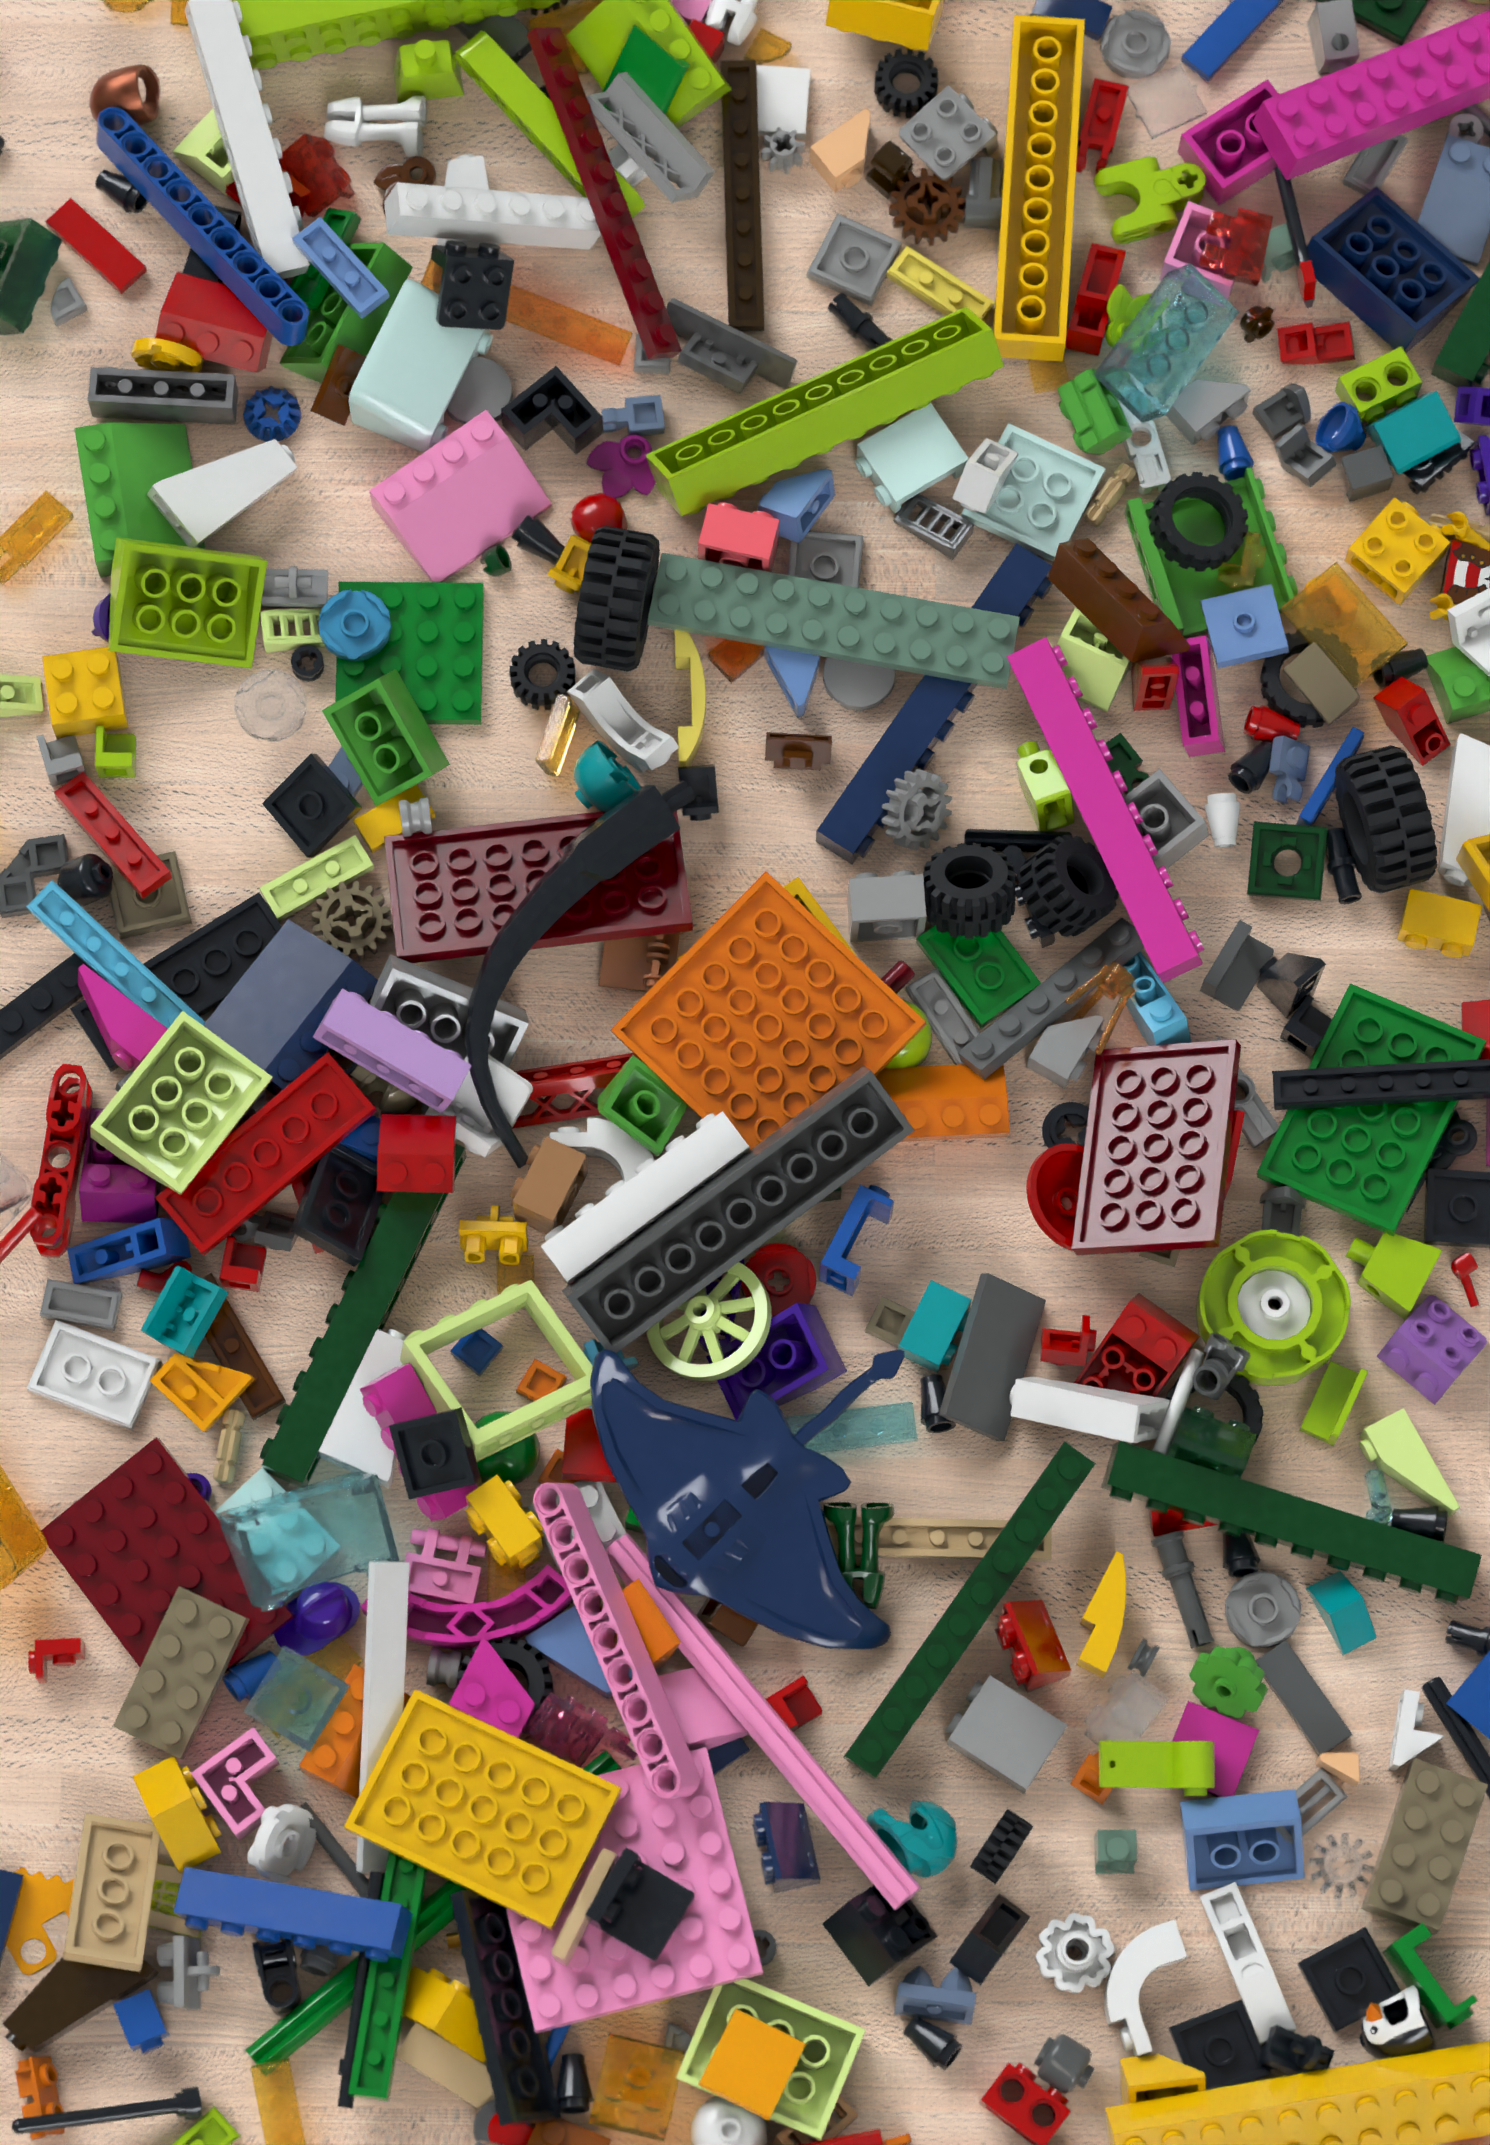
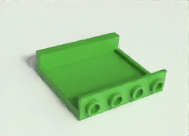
M1251 467L1246 468L1244 477L1227 481L1233 487L1232 491L1234 494L1241 496L1243 509H1247L1248 519L1245 524L1248 525V532L1243 538V544L1226 563L1223 562L1220 567L1213 570L1210 567L1200 572L1195 571V568L1192 567L1184 569L1179 567V563L1175 560L1170 562L1164 557L1165 552L1162 549L1158 550L1154 544L1155 536L1154 534L1151 535L1149 531V525L1152 522V519H1149V512L1154 505L1153 502L1143 504L1141 497L1128 500L1126 503L1124 514L1153 603L1173 622L1185 639L1208 633L1201 600L1272 584L1280 614L1291 611L1294 599L1298 596L1295 579L1293 576H1287L1284 564H1287L1285 549L1282 543H1276L1273 534L1276 531L1274 516L1271 510H1265L1262 499H1265L1262 481L1260 478L1255 479ZM1184 498L1178 500L1173 505L1172 519L1177 530L1187 540L1197 545L1212 546L1223 540L1225 525L1220 513L1211 504L1201 499Z

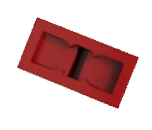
M1008 2063L979 2104L1032 2145H1047L1071 2112L1065 2106L1068 2103V2099L1052 2087L1045 2091L1034 2082L1037 2076L1023 2064L1018 2063L1014 2067ZM1007 2081L1018 2083L1022 2089V2098L1017 2102L1006 2101L1001 2095L1003 2083ZM1044 2105L1052 2110L1054 2119L1051 2125L1042 2127L1034 2122L1032 2111L1036 2106Z

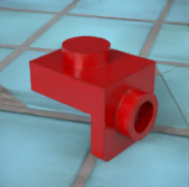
M1082 1315L1080 1332L1042 1328L1040 1361L1050 1362L1054 1365L1085 1366L1087 1352H1094L1097 1331L1090 1329V1316Z

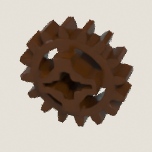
M922 168L919 177H916L912 172H908L907 183L898 180L896 184L897 191H891L890 202L893 204L889 205V216H895L893 218L894 229L903 226L902 237L905 239L910 234L914 235V242L917 245L921 242L922 238H927L929 246H933L935 237H939L940 240L946 242L948 237L947 231L957 234L959 228L957 222H964L965 212L963 209L966 207V198L960 197L962 195L961 185L952 187L953 177L944 181L939 179L935 173L933 176H928L926 168ZM924 198L927 199V205H929L931 210L930 216L928 215V209L925 208ZM946 218L944 221L937 224L940 221V219Z

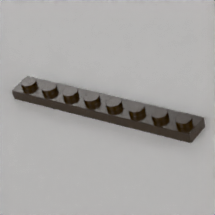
M756 60L721 61V74L732 89L722 96L728 325L741 332L764 331Z

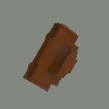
M766 732L765 761H774V768L821 770V764H831L832 736Z

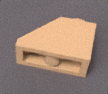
M867 107L810 146L809 162L835 193L844 186L845 188L852 187L862 177L871 112Z

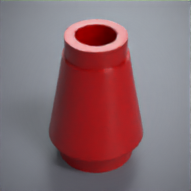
M1264 705L1260 707L1251 706L1244 724V734L1251 735L1252 740L1273 742V738L1279 736H1286L1297 740L1300 731V723L1294 722Z

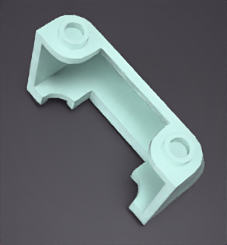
M408 278L401 287L355 379L349 396V407L352 423L424 453L446 437L448 426L443 425L444 413L471 358L478 357L480 353L485 355L488 352L493 335L490 334V329L442 327L436 321L439 294L425 285Z

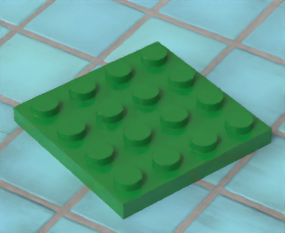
M338 582V593L351 589L352 591L365 590L379 597L389 610L392 629L389 640L383 649L367 660L353 662L336 656L335 703L397 669L427 724L481 725L484 584L449 582Z

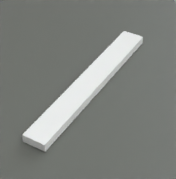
M369 1561L359 1796L403 1713L409 1562ZM357 1836L356 1871L361 1873H370V1871L386 1872L389 1851Z

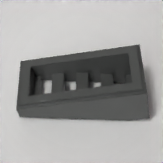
M920 494L908 499L893 520V522L951 560L959 553L973 534L974 524L964 517ZM918 505L923 509L912 521L907 517ZM928 513L932 514L933 518L926 527L920 525ZM941 520L945 524L937 534L932 530ZM953 528L956 532L950 540L946 539L945 535Z

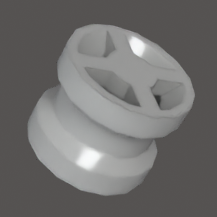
M1459 114L1451 120L1445 141L1449 134L1480 144L1484 132L1483 124L1478 117L1472 114Z
M428 797L420 798L418 802L414 803L400 800L399 807L403 837L411 836L413 832L422 831L424 834H432Z
M432 1647L428 1662L426 1685L435 1686L438 1683L447 1684L449 1688L456 1689L458 1670H461L462 1651L454 1650L451 1653H443L440 1648Z

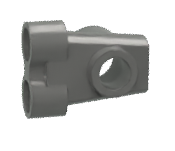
M1211 1333L1204 1347L1207 1355L1203 1365L1193 1374V1385L1200 1394L1206 1395L1212 1400H1219L1235 1373L1244 1370L1251 1355L1244 1348L1232 1344L1226 1337L1218 1333Z

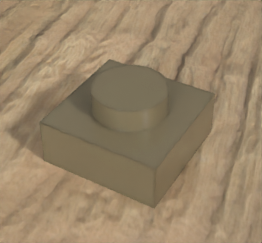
M882 1296L865 1329V1333L898 1348L915 1312Z

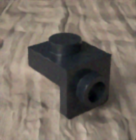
M715 765L678 767L679 783L685 781L688 786H691L694 791L692 794L695 797L693 801L681 808L682 815H690L691 821L712 819L711 814L719 813Z

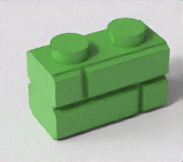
M1092 368L1087 369L1074 377V380H1070L1058 388L1057 391L1062 400L1059 402V408L1062 414L1068 420H1071L1076 431L1073 433V439L1079 449L1085 451V453L1104 454L1115 447L1116 444L1132 436L1133 432L1105 371Z

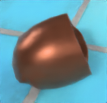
M143 64L119 68L101 76L90 94L89 106L92 117L98 122V116L102 110L109 107H117L127 112L139 126L155 120L159 113L161 93L159 78L152 68ZM138 76L143 80L146 88V100L142 102L140 96Z

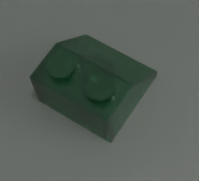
M1193 1406L1192 1410L1185 1407L1167 1456L1241 1478L1257 1435L1249 1432L1250 1427L1239 1421L1229 1420L1228 1423L1215 1419V1414L1210 1410L1198 1406Z

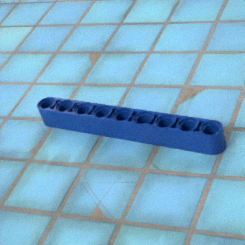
M109 107L102 110L98 116L96 142L104 155L280 343L287 346H295L302 343L307 333L309 309L301 298L127 112L117 107Z

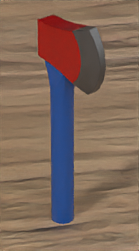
M571 2024L552 2029L545 2045L550 2068L557 2057ZM495 2099L481 2107L476 2114L473 2124L475 2140L501 2145H527L534 2128L530 2127V2123L500 2126L499 2117L495 2109Z

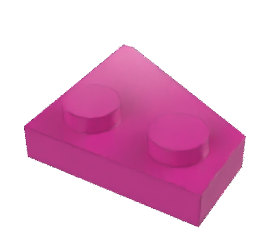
M482 1638L449 1705L519 1739L535 1708V1703L490 1643Z

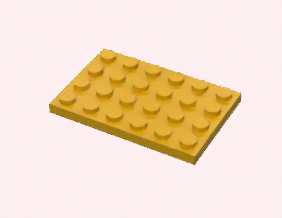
M414 1689L344 1828L371 1843L553 1930L622 1793V1788Z

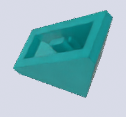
M1341 1571L1306 1588L1342 1655L1377 1638L1363 1597Z

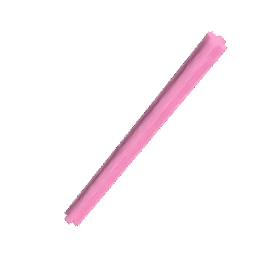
M627 1533L619 1540H615L606 1548V1554L614 1571L627 1586L637 1579L641 1581L681 1641L678 1646L680 1651L893 1909L896 1910L902 1904L909 1901L921 1889V1886L680 1595L655 1587L649 1568L648 1557L632 1537Z

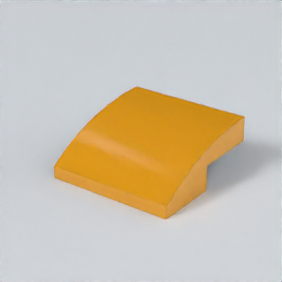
M735 2009L698 2086L769 2121L806 2043Z

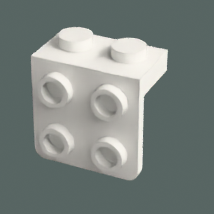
M1489 588L1448 609L1447 612L1452 643L1490 677Z
M488 1054V1064L497 1100L513 1128L533 1091L532 1084ZM468 1055L466 1056V1058H465V1060H464V1061H466L467 1063H468ZM468 1071L453 1101L442 1114L430 1106L425 1114L457 1116L456 1138L463 1142L465 1147L472 1153L487 1157L503 1145L480 1104L470 1071Z

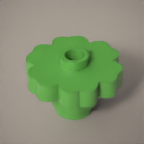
M1217 1646L1213 1648L1210 1654L1200 1653L1189 1673L1190 1679L1195 1682L1192 1692L1199 1698L1202 1705L1208 1708L1216 1707L1219 1714L1226 1717L1242 1718L1246 1710L1256 1712L1268 1691L1267 1686L1262 1682L1265 1676L1264 1671L1257 1665L1253 1654L1242 1647L1223 1648Z

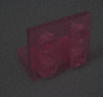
M549 1693L524 1728V1731L550 1754L579 1768L583 1766L598 1743L633 1761L637 1756V1753L628 1746L631 1739L613 1726L609 1729L606 1725L609 1720L592 1707L585 1711L586 1707L569 1695L563 1700Z

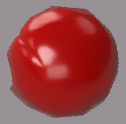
M603 493L584 497L574 505L571 512L572 517L570 519L573 531L578 537L591 543L596 529L609 526L627 530L628 527L621 504L614 497Z

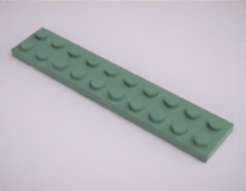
M661 553L648 616V625L1007 689L1011 669L1007 656L1014 653L1020 617Z

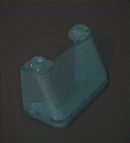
M352 1472L231 1508L218 1514L222 1532L252 1606L260 1607L261 1611L282 1607V1600L287 1598L290 1592L347 1574L366 1572L367 1578H369V1561L400 1562L377 1474Z

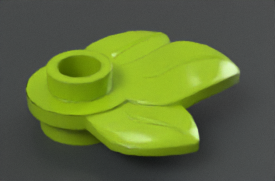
M1122 284L1117 285L1111 293L1107 304V312L1111 321L1105 330V338L1108 345L1119 352H1128L1134 348L1146 350L1153 347L1160 337L1159 330L1152 324L1158 313V303L1155 295L1150 293L1142 294L1133 299Z

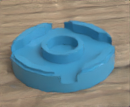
M344 590L332 596L322 607L318 623L320 637L327 650L340 659L353 662L367 660L378 654L387 644L392 629L389 610L383 601L373 593L365 590Z

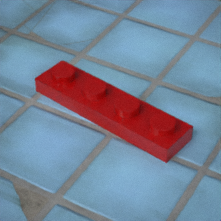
M84 771L54 791L56 800L142 899L172 878L170 870Z

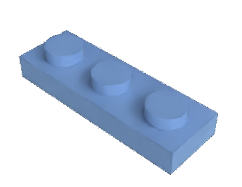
M321 217L317 218L292 238L294 245L361 319L390 298L387 289Z

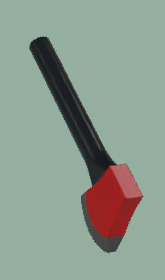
M1277 166L1274 168L1298 268L1296 272L1299 290L1306 308H1311L1315 300L1316 287L1313 265L1309 259L1291 179L1286 181Z

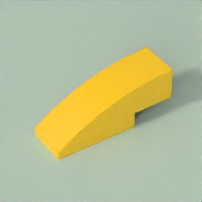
M1116 1551L1080 1622V1625L1092 1630V1633L1076 1665L1101 1678H1104L1116 1651L1123 1626L1126 1604L1124 1556Z

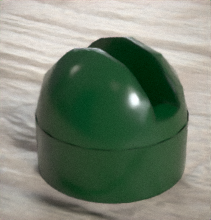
M501 545L488 549L481 557V564L487 565L483 571L489 576H500L512 569L510 557Z

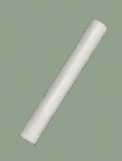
M1190 1349L1152 1451L1164 1455L1168 1454L1193 1387V1374L1200 1367L1204 1357V1353L1197 1349Z

